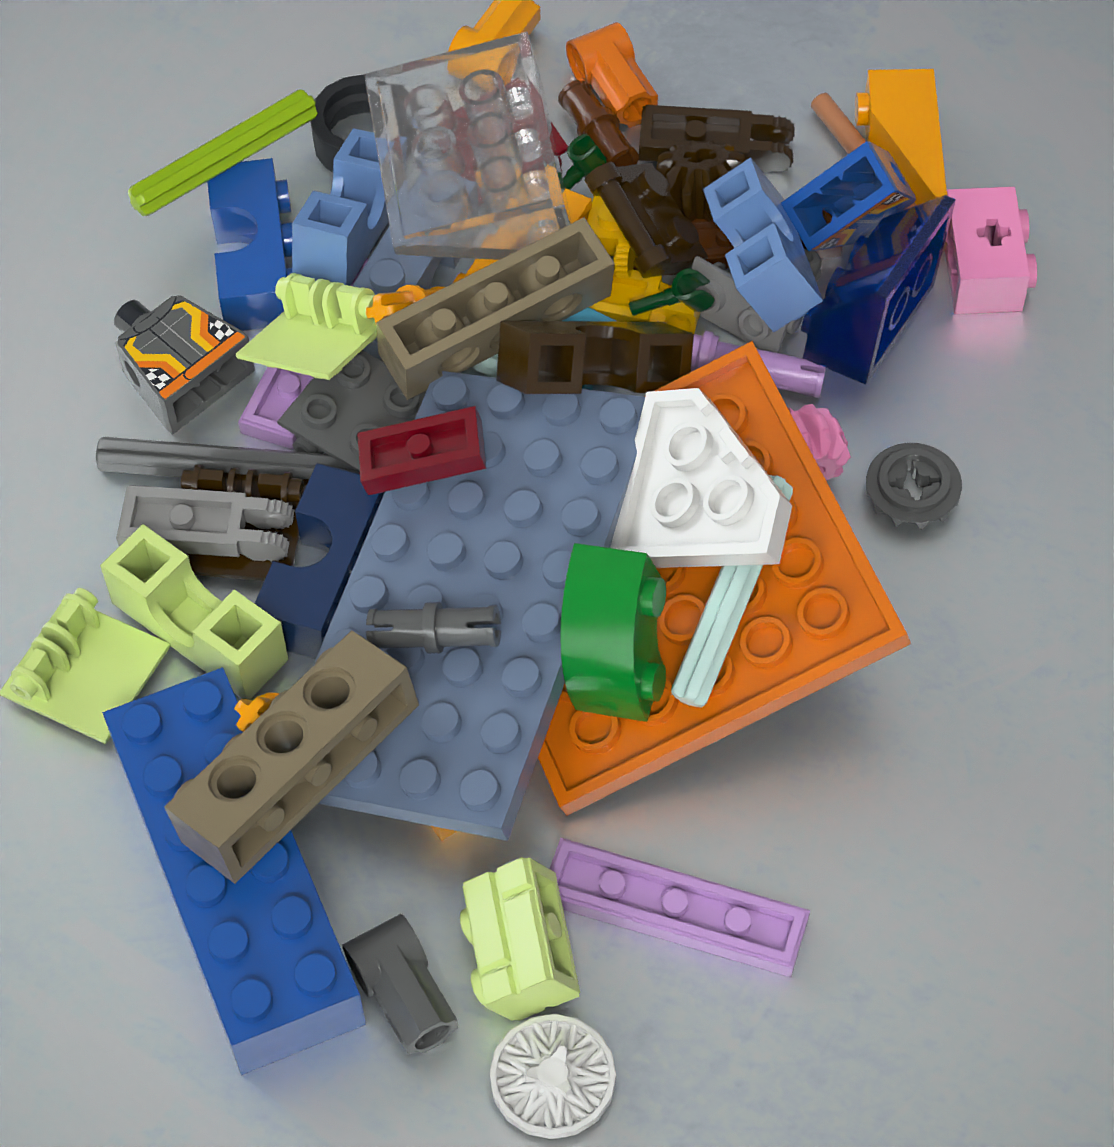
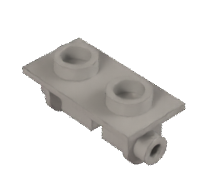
M698 256L694 259L691 269L699 271L710 280V283L700 286L696 290H705L715 299L709 309L700 312V316L747 343L753 341L755 347L760 350L779 353L785 333L794 334L799 328L803 317L793 320L776 332H773L736 289L732 274L725 270L724 264L721 262L711 264Z

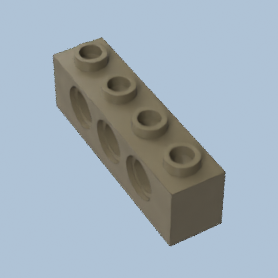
M585 217L376 322L378 354L405 398L409 400L426 391L430 383L442 377V371L461 373L498 354L500 321H562L611 296L615 263Z
M353 630L334 647L324 651L308 672L291 688L277 695L269 708L242 734L234 736L225 745L222 753L195 778L186 781L178 789L174 798L164 806L181 843L236 884L419 706L407 667Z

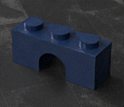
M316 463L295 514L301 544L321 549L327 552V554L319 562L305 567H294L273 561L254 603L281 622L286 649L289 652L316 659L385 493L367 495L361 483L360 474Z

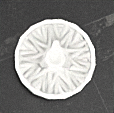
M558 1014L532 1017L509 1030L494 1051L489 1071L493 1100L505 1119L526 1134L547 1139L574 1136L595 1124L610 1105L616 1083V1070L612 1051L600 1033L577 1018Z

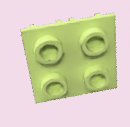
M291 273L287 277H282L276 284L275 292L277 298L282 300L284 312L236 353L237 359L262 364L270 368H280L310 375L318 379L330 380L359 352L376 339L377 327L374 318L368 319L366 315V307L373 306L375 293L369 288L348 286L340 282L331 283L326 279L315 281V278L305 277L297 273Z
M77 588L74 594H65L55 613L42 627L39 636L33 640L30 649L18 666L11 672V676L0 690V696L106 744L111 736L102 712L136 700L171 646L166 641L96 611L94 607L98 603L97 598L91 592L83 588Z

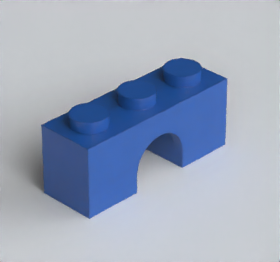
M273 158L240 162L207 182L210 212L217 245L237 242L249 244L236 251L214 254L218 296L223 320L241 331L264 329L284 312L282 300L277 298L275 288L280 278L287 277L292 273V267L287 268L286 257H292V223L282 224L281 214L291 213L287 179L276 181Z

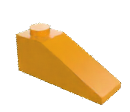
M934 69L868 70L865 92H858L855 96L856 126H865L866 141L872 142L891 154L916 196L917 200L915 203L936 230L941 233L947 202V189Z

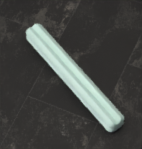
M769 475L788 501H790L793 487L784 478L777 475ZM763 565L721 567L671 688L672 695L680 702L700 708L707 704Z

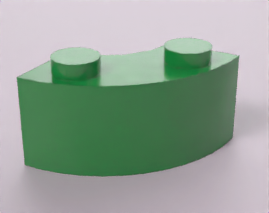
M578 543L573 545L562 603L561 659L566 689L571 703L577 711L647 722L653 701L658 702L663 695L666 683V668L658 649L657 619L665 605L666 583L647 553Z

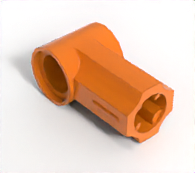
M620 23L610 24L566 42L568 62L576 80H579L581 83L584 80L589 85L591 84L605 107L615 113L620 120V124H625L628 128L637 126L642 121L643 106L658 105V94L635 62L633 45L625 28Z

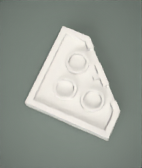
M699 388L647 392L635 437L637 456L610 548L647 553L656 568L780 564L792 504L718 408Z

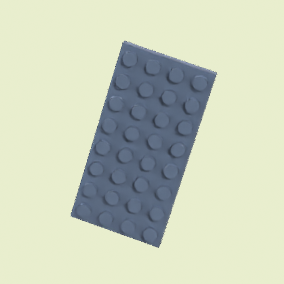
M442 371L443 376L429 384L415 420L476 406L482 420L486 469L390 490L384 493L314 665L324 651L334 647L351 630L367 640L366 631H390L393 629V627L375 628L374 625H366L367 613L370 609H423L427 602H440L443 608L497 605L500 611L501 624L476 625L474 628L493 627L494 630H501L500 644L498 647H490V645L444 647L442 653L428 654L424 647L381 648L383 652L407 667L419 706L318 804L508 841L565 684L561 659V614L566 575L573 545L578 543L607 548L611 546L637 456L635 437L645 397L582 389L581 394H524L496 381L494 377Z

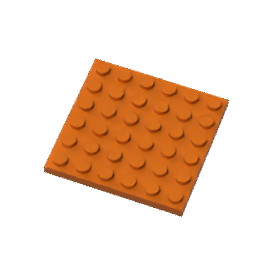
M753 341L655 391L699 388L711 399L768 475L782 477L793 487V494L789 501L792 504V510L780 564L763 565L708 702L701 708L680 702L672 695L671 688L722 566L657 568L666 583L665 605L657 619L658 649L666 668V683L663 695L658 702L653 701L648 721L644 722L577 711L571 703L566 685L564 684L538 759L559 808L566 816L911 644L907 632Z

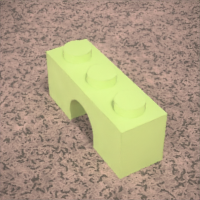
M144 524L100 565L112 604L161 640L170 643L172 648L206 673L223 667L233 692L240 698L250 700L289 660L281 622L235 589L223 601L219 600L197 579L192 571L189 557Z

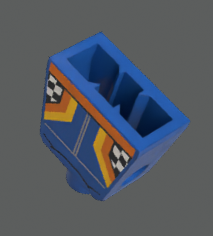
M866 141L782 201L781 205L807 250L817 251L851 245L860 241L912 205L917 199L891 154L872 142ZM822 210L828 212L832 216V220L829 224L826 223L822 214Z

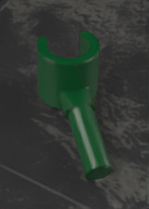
M580 135L569 144L567 155L573 165L567 170L566 175L557 185L571 190L583 177L585 178L591 171L607 163L605 155L589 135Z
M689 268L683 269L675 276L672 287L664 289L663 292L629 302V307L633 316L680 302L695 312H702L709 309L715 299L705 290H696L698 287L710 283V280L699 271Z

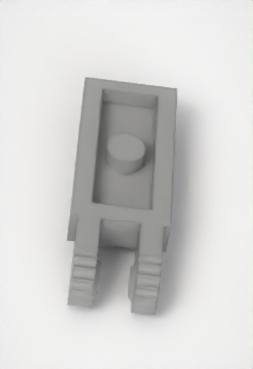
M129 485L126 488L116 539L120 546L144 524L186 554L239 557L242 554L254 561H279L287 557L289 547L287 538L277 534V532L244 529L245 522L259 529L275 528L277 530L280 528L284 529L285 527L289 528V525L293 523L295 510L292 509L293 506L288 505V502L285 503L282 500L278 501L276 499L269 500L268 498L246 497V493Z

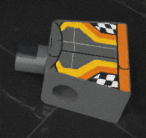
M181 295L171 296L153 311L148 310L138 300H130L121 306L115 315L114 325L122 332L115 343L122 370L132 386L172 435L255 371L254 362L237 359L236 353L249 342V337L243 331Z

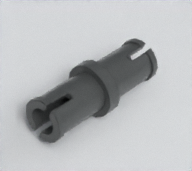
M427 602L423 609H370L367 613L366 625H374L375 628L393 627V629L390 631H366L367 641L379 649L424 647L428 654L442 653L444 647L490 645V647H498L501 639V630H494L493 627H474L476 625L501 624L500 611L497 605L443 608L440 602Z

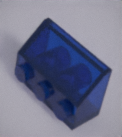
M944 195L886 216L880 220L869 237L861 235L858 238L850 254L846 269L836 268L827 285L823 301L811 308L803 318L801 332L807 334L803 359L821 365L864 385L869 382L934 287L956 199Z

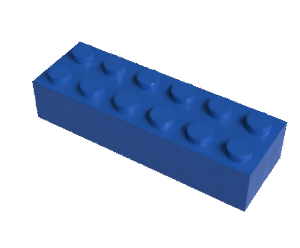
M222 667L102 713L240 1074L244 1075L365 1026L366 1021L360 993L292 831L290 830L234 884L181 843L164 808L186 781L195 778L222 753L225 745L234 736L243 733L236 726L241 716L234 709L237 699Z

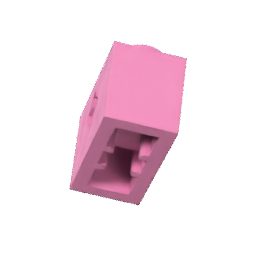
M1015 187L947 189L942 236L948 244L945 256L954 314L1023 311L1027 289L1036 287L1037 262L1034 254H1026L1025 243L1029 239V216L1027 209L1018 208Z

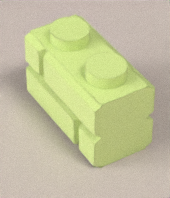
M522 857L498 867L496 872H486L463 882L464 886L462 887L466 908L460 912V924L467 940L474 946L477 968L471 973V984L477 999L485 1008L512 1021H520L545 1011L547 1006L555 1007L579 997L580 989L557 877L554 871L531 858Z

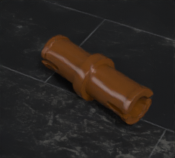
M575 80L564 86L559 93L558 102L577 125V136L589 135L605 155L607 163L614 162L616 167L637 165L639 153L630 145L619 130L620 120L611 109L601 105L591 91L589 84L584 80L582 83L579 80Z

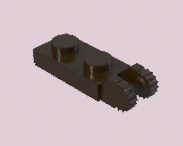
M646 105L643 106L639 161L657 162L660 154L670 151L671 146L676 144L685 146L689 145L692 140L697 143H706L713 140L716 145L730 144L734 146L735 151L744 154L745 161L751 157L762 172L770 173V171H774L775 173H782L784 170L788 171V168H791L793 164V149H790V146L785 144L793 141L795 127L794 123H791V119L788 120L786 117L752 114V111Z

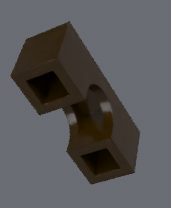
M500 321L496 381L524 394H581L582 385L587 384L614 386L634 393L653 392L691 372L694 334L663 322Z

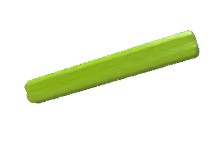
M296 90L133 184L128 190L131 206L142 216H150L314 120L318 114L312 95L309 96L304 90Z

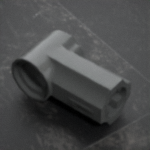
M399 914L342 944L344 955L357 982L367 997L374 996L388 1023H390L408 1055L415 1052L425 1053L442 1044L458 1028L457 1018L428 971V960L423 947L404 915Z

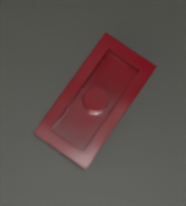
M476 406L358 433L360 480L367 495L486 469L482 420Z

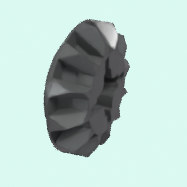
M902 443L883 450L873 459L866 475V495L870 496L873 501L875 513H885L893 519L896 527L903 522L916 523L920 530H922L931 521L939 520L944 523L949 512L955 506H958L962 491L961 475L951 458L942 451L921 443ZM909 471L911 478L915 479L917 486L923 488L920 500H915L914 497H911L909 490L903 488L907 472Z

